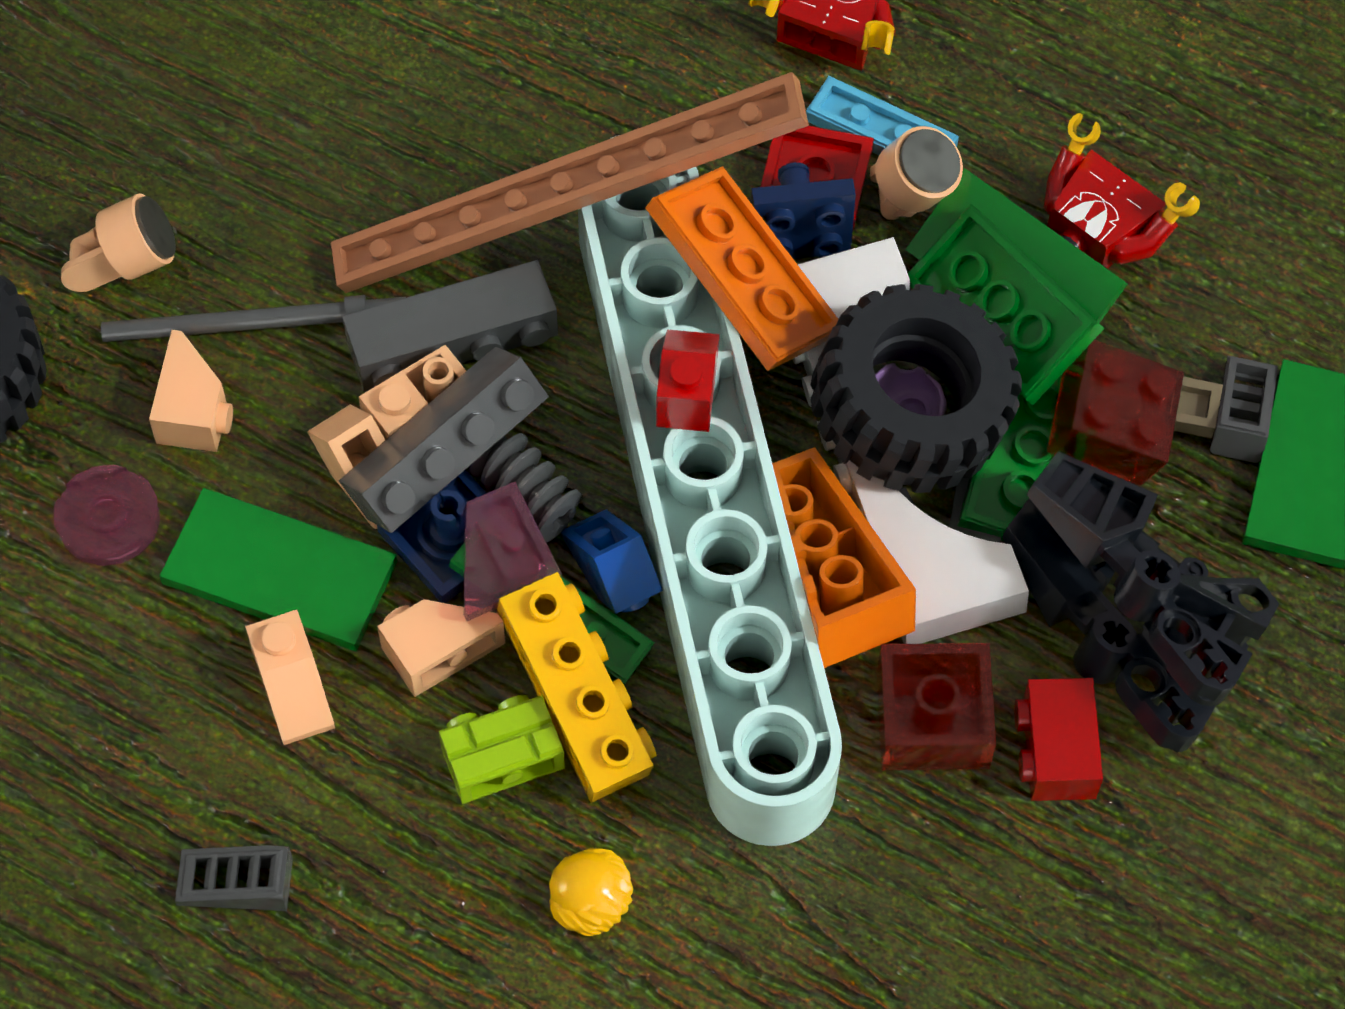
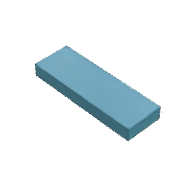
M829 75L806 110L808 122L820 128L874 138L872 152L880 155L884 148L907 130L918 126L935 128L947 135L956 147L958 144V135Z

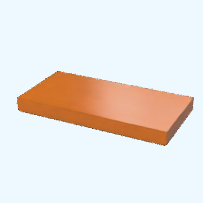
M723 166L657 195L647 204L645 209L767 371L827 341L833 327L838 322L837 316Z

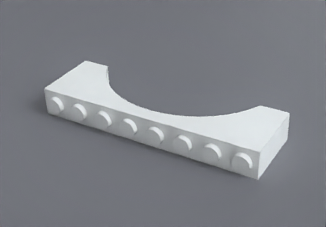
M894 237L798 264L838 319L850 305H857L860 297L872 291H879L882 295L886 286L905 284L906 290L910 288V278ZM826 342L792 359L795 364L803 362L807 376L802 377V384L810 407V399L814 392L810 386L812 374ZM820 434L825 450L835 449L836 444L833 440L826 442ZM837 457L839 464L833 466L835 476L847 493H850L854 503L916 588L915 631L902 636L905 648L1026 613L1029 590L1011 544L987 541L947 527L913 505L900 491L883 487L884 480L872 476L869 481L856 473L859 467L850 460L844 464Z

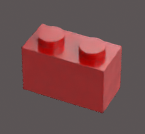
M1093 678L1028 679L1023 699L1015 700L1014 715L1016 731H1025L1026 749H1020L1019 776L1021 782H1029L1031 801L1096 799L1103 781Z

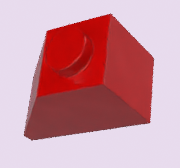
M667 329L661 354L656 396V427L710 431L720 334Z

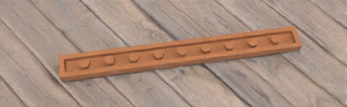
M793 72L784 74L331 241L336 286L345 293L357 290L807 127L809 124L800 81Z

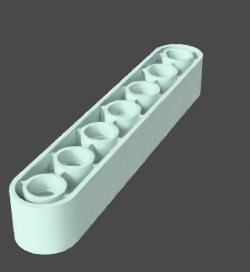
M693 167L578 209L579 244L653 566L663 590L660 592L707 799L718 821L735 836L758 845L778 846L793 843L808 836L822 824L829 814L836 792L842 739L740 335L645 209L653 197L699 177L697 167ZM667 329L720 334L709 432L656 427V396L661 354ZM710 472L719 477L699 480L691 478L687 474ZM717 563H730L741 567L744 571L734 575H720L706 568ZM741 657H752L767 663L770 668L759 673H743L732 669L727 663ZM775 754L789 759L794 763L795 768L785 774L771 775L756 770L751 766L750 761L760 755Z

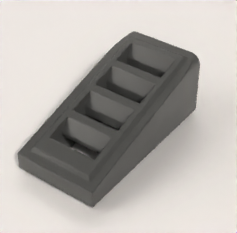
M1227 356L1222 379L1223 388L1216 429L1211 440L1210 451L1212 454L1252 463L1260 462L1269 435L1278 366ZM1234 380L1263 385V389L1234 383Z
M263 845L182 849L175 898L176 906L287 911L293 862L290 847ZM196 865L206 866L204 889L193 890ZM218 866L227 867L225 888L215 889ZM239 867L249 868L247 887L237 888ZM260 869H270L268 887H258Z

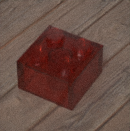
M1094 339L1062 374L1047 452L1056 455L1059 451L1121 479L1140 486L1143 485L1168 463L1184 372Z
M990 643L881 644L876 669L881 770L990 769L996 747Z

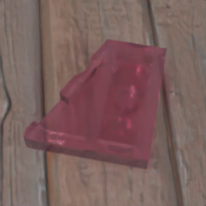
M516 482L466 503L463 615L466 621L498 608L499 598L556 572L561 577L562 573Z

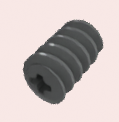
M519 433L509 439L503 436L469 466V472L477 479L481 478L482 486L487 491L494 492L496 501L504 507L508 506L509 514L517 521H521L523 529L529 534L535 535L536 542L542 546L556 538L568 526L576 513V508L581 502L583 494L575 489L562 495L568 486L569 480L565 476L560 475L549 481L555 471V465L550 461L543 462L535 467L541 458L542 452L536 447L524 451L528 444L526 435Z

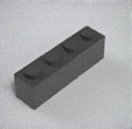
M538 260L342 316L346 341L363 392L369 391L444 345L449 348L462 364L472 360L479 361L494 347L505 351L523 345L533 347L546 342L550 337L558 335L557 309Z
M494 347L343 476L339 482L369 521L392 533L549 396L521 357Z

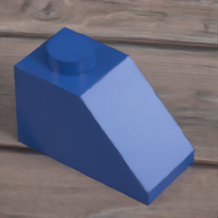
M607 509L561 532L565 544L597 598L615 614L640 609L648 603L649 597L663 591L641 534Z

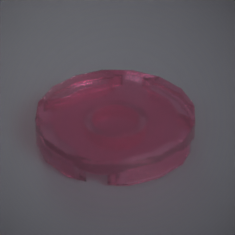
M114 464L94 466L75 475L66 484L67 489L62 493L60 499L58 496L54 505V526L65 549L80 561L98 566L122 564L140 555L154 540L160 525V506L149 481L140 474L138 476L133 472L127 471L126 467Z

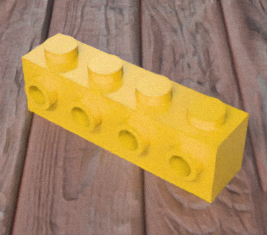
M556 572L499 598L497 613L503 620L504 627L538 696L542 695L562 746L590 803L649 776L654 766L651 759L657 755L653 742L645 728L636 729L627 710L632 708V702L624 684L619 678L612 681L603 662L609 660L602 639L596 631L588 633L580 617V614L585 612V608L577 589L572 583L565 586L559 573Z

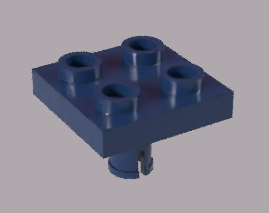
M789 163L778 170L780 185L751 188V204L793 259L826 257L851 249L856 199L853 178L810 182L809 167L806 164Z
M466 470L452 480L394 532L390 533L377 525L378 533L441 603H447L472 584L451 569L449 564L481 521L519 548L526 544L525 534Z

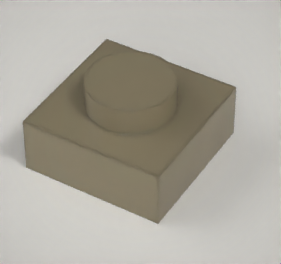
M1172 374L1161 428L1212 438L1216 429L1223 384Z

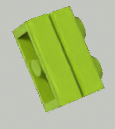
M526 695L513 696L503 701L498 706L497 711L480 717L476 713L461 714L451 719L447 723V728L439 730L441 749L462 804L565 769L563 747L542 695L529 699Z

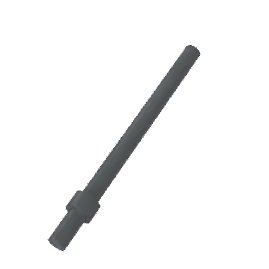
M365 295L345 296L344 302L101 322V336L103 342L170 337L171 330L182 331L184 335L339 323L343 322L342 316L406 297L366 300Z

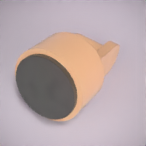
M918 126L907 130L884 148L877 162L870 167V180L878 183L882 216L888 220H895L899 217H912L917 212L928 210L952 193L959 185L963 171L962 159L956 145L943 132L927 126Z
M138 193L100 210L96 215L95 227L71 241L69 261L61 269L62 284L71 291L87 292L120 277L133 280L171 263L174 258L176 243L172 227L162 208L152 198Z

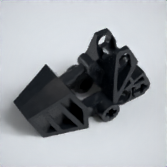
M1058 451L1032 484L1027 493L1029 499L1009 524L1002 538L1005 544L1012 545L1025 582L1048 626L1051 627L1069 618L1084 633L1085 637L1073 656L1077 672L1083 678H1093L1095 684L1101 685L1108 684L1117 677L1115 686L1120 699L1150 737L1160 747L1168 748L1175 752L1186 751L1202 732L1216 705L1223 702L1236 685L1253 653L1247 650L1249 646L1246 642L1251 638L1259 640L1280 603L1259 578L1207 577L1208 569L1201 560L1192 557L1185 558L1181 563L1159 548V542L1142 531L1158 494ZM1115 571L1119 575L1113 584L1116 588L1114 602L1117 608L1102 593ZM1247 594L1256 598L1262 605L1263 610L1257 612L1247 610L1239 601L1238 595ZM1120 612L1134 621L1144 622L1142 633L1137 634L1131 623ZM1139 674L1148 678L1152 682L1155 691L1150 692L1139 688L1133 682L1131 675Z

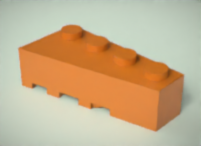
M813 447L772 463L824 668L914 632L916 588L817 449Z

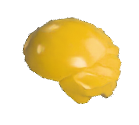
M589 848L565 857L554 868L549 882V903L554 919L565 929L585 936L600 935L601 932H608L614 924L620 922L621 915L628 912V905L632 902L633 886L630 881V872L626 868L623 859L608 849Z

